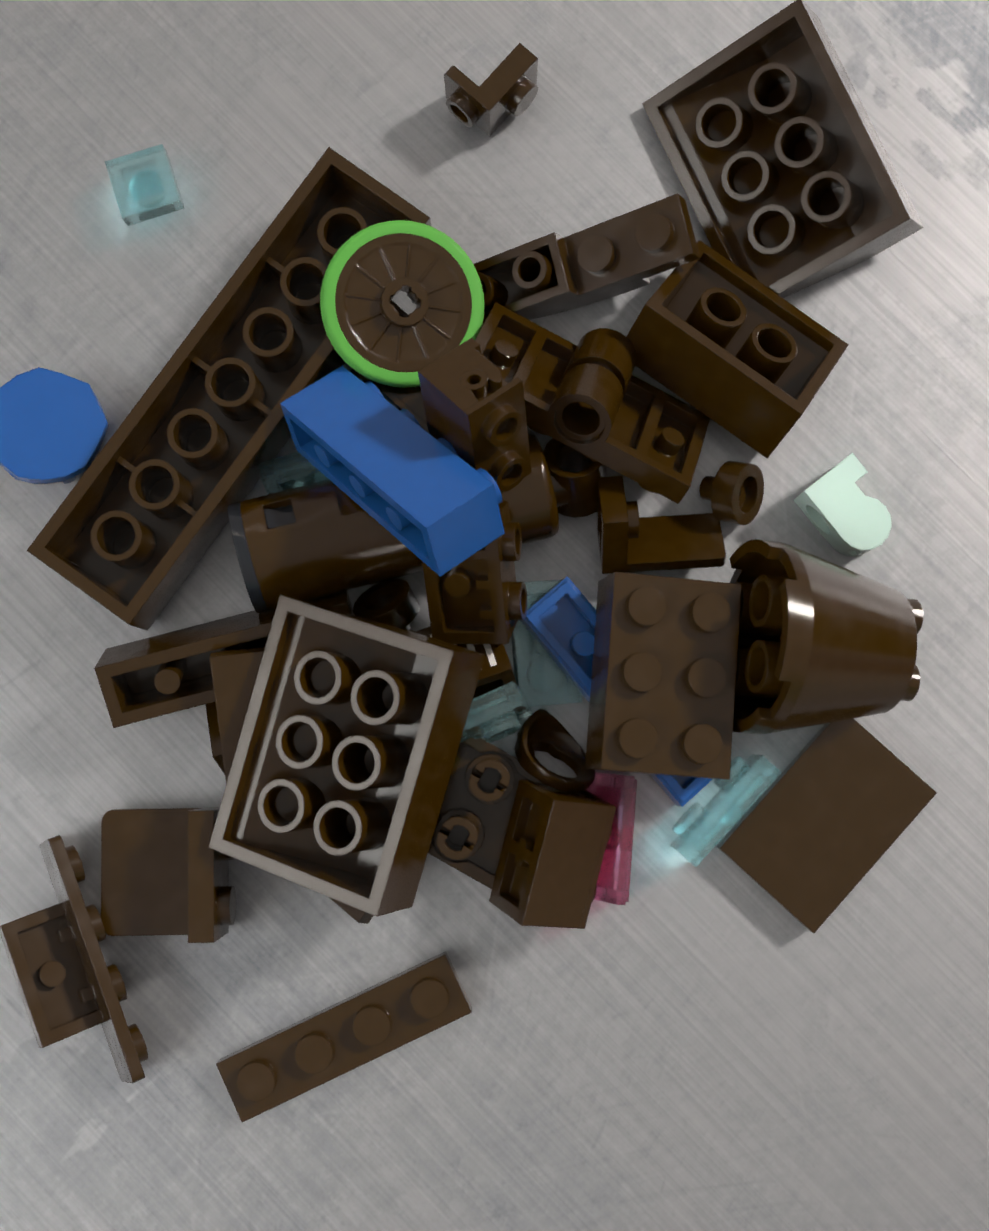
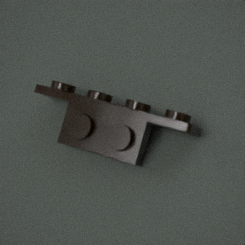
M58 835L45 840L39 847L59 904L1 925L0 936L39 1048H44L101 1024L121 1081L133 1084L145 1078L141 1062L148 1060L146 1044L136 1024L127 1026L119 1003L127 999L124 981L115 964L106 966L98 943L106 939L101 916L94 904L85 906L78 886L79 882L85 880L80 856L73 845L65 847L62 837Z

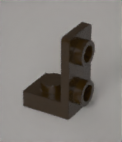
M623 476L602 477L598 480L597 537L602 574L721 567L725 564L726 550L721 524L713 513L639 518L637 501H626Z

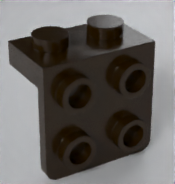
M220 807L114 809L104 814L101 822V919L107 935H188V943H214L229 933V925H234L236 918V891L234 886H228V860H234V858L209 848Z

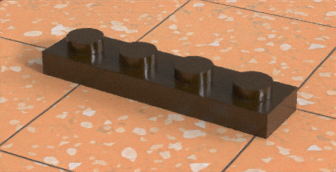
M445 951L221 1058L216 1063V1066L241 1122H245L472 1013V1006Z

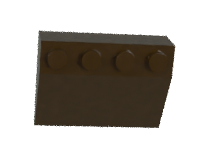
M803 0L794 1L642 103L712 249L782 298L868 260L924 228L819 17Z
M280 595L209 848L376 917L412 907L485 654L426 635Z

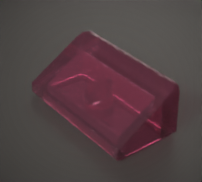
M595 772V780L586 790L616 806V811L612 823V834L605 849L597 880L594 900L625 905L626 902H629L637 779L632 775Z

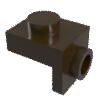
M519 43L480 87L452 65L444 74L446 105L448 109L465 126L471 128L476 124L487 135L491 136L511 113L516 117L521 115L534 100L538 92V58Z

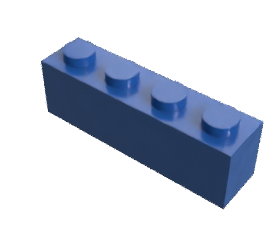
M341 366L280 403L296 451L439 576H442L505 534L498 505L502 502V494L493 477L482 468L475 470L462 460L446 439H436L421 428L417 419L410 411L404 408L398 410L389 403L371 381L364 383L345 367Z

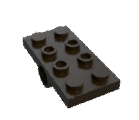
M495 302L475 341L480 344L481 354L500 370L503 386L517 377L523 380L527 426L536 433L548 435L582 453L591 462H599L630 478L645 490L660 494L679 504L691 487L710 418L692 406L633 376L632 373L637 361L636 350L632 342L624 334L608 328L594 329L586 333L580 339L578 345H575Z

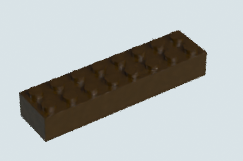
M328 147L27 551L128 625L148 631L229 521L228 504L244 501L291 437L280 403L345 364L327 336L320 308L322 281L325 271L337 250L351 236L371 225L386 221L405 220L431 226L430 217Z

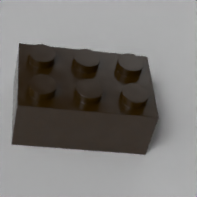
M614 572L598 581L585 769L730 780L741 584Z

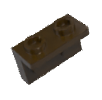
M502 501L498 504L505 534L442 576L436 574L422 561L432 638L451 644H508L517 621L525 620L527 614V588L525 582H516L514 561H519L521 557L522 535L519 522H510L508 501Z

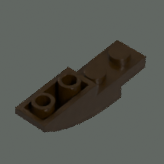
M677 193L569 236L562 237L553 232L474 263L484 293L483 324L495 302L528 320L586 306L650 285L649 277L700 259L686 200Z

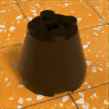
M753 539L743 543L730 557L731 568L736 570L730 583L741 584L733 732L764 735L882 714L893 709L900 701H911L914 699L920 686V673L915 665L917 634L923 623V609L918 600L907 599L900 591L782 542Z

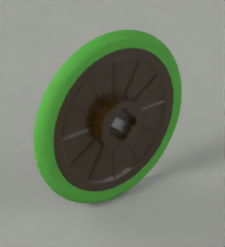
M395 220L377 223L357 232L337 250L325 271L322 281L320 308L323 325L332 346L352 369L362 376L383 385L404 388L420 386L418 370L470 338L476 339L484 319V293L474 264L466 252L452 238L436 228L423 223ZM400 291L406 292L407 297L411 299L413 304H416V309L407 317L399 316V312L395 309L394 305L390 304L392 297L396 296Z

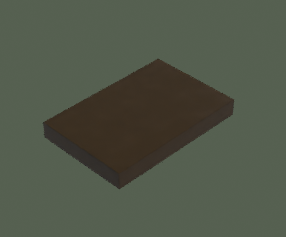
M855 719L826 723L717 845V848L810 932L815 933L937 792Z

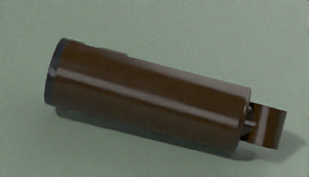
M528 429L532 473L524 477L513 489L501 492L502 501H508L510 522H519L522 545L553 537L559 530L558 513L576 518L586 517L597 512L598 480L602 477H607L605 465L599 462H591L582 453L553 438L546 444L543 451L536 435ZM329 479L228 504V517L234 547L244 583L256 613L276 609L280 595L309 601L423 571L421 559Z

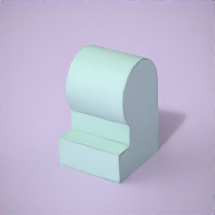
M853 453L794 499V502L828 543L840 554L850 557L861 556L882 545L888 538L892 527L891 515L886 506L878 499L865 496L855 482L868 473V471Z

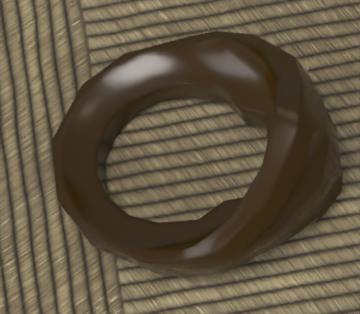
M541 708L525 720L521 729L517 732V740L514 746L520 765L539 781L557 790L580 793L589 788L595 780V770L585 769L586 754L563 725L547 710ZM535 751L547 752L552 757L563 761L575 772L577 777H564L548 770L537 760Z

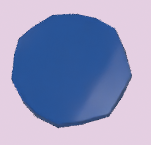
M38 367L16 375L0 387V465L16 480L33 484H48L62 481L64 484H68L76 480L77 475L89 468L100 450L109 425L102 406L88 383L59 372Z

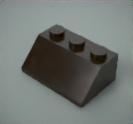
M698 240L697 247L700 259L678 266L672 271L646 302L626 337L632 342L636 350L637 361L635 366L762 456L768 458L802 416L849 344L701 240Z

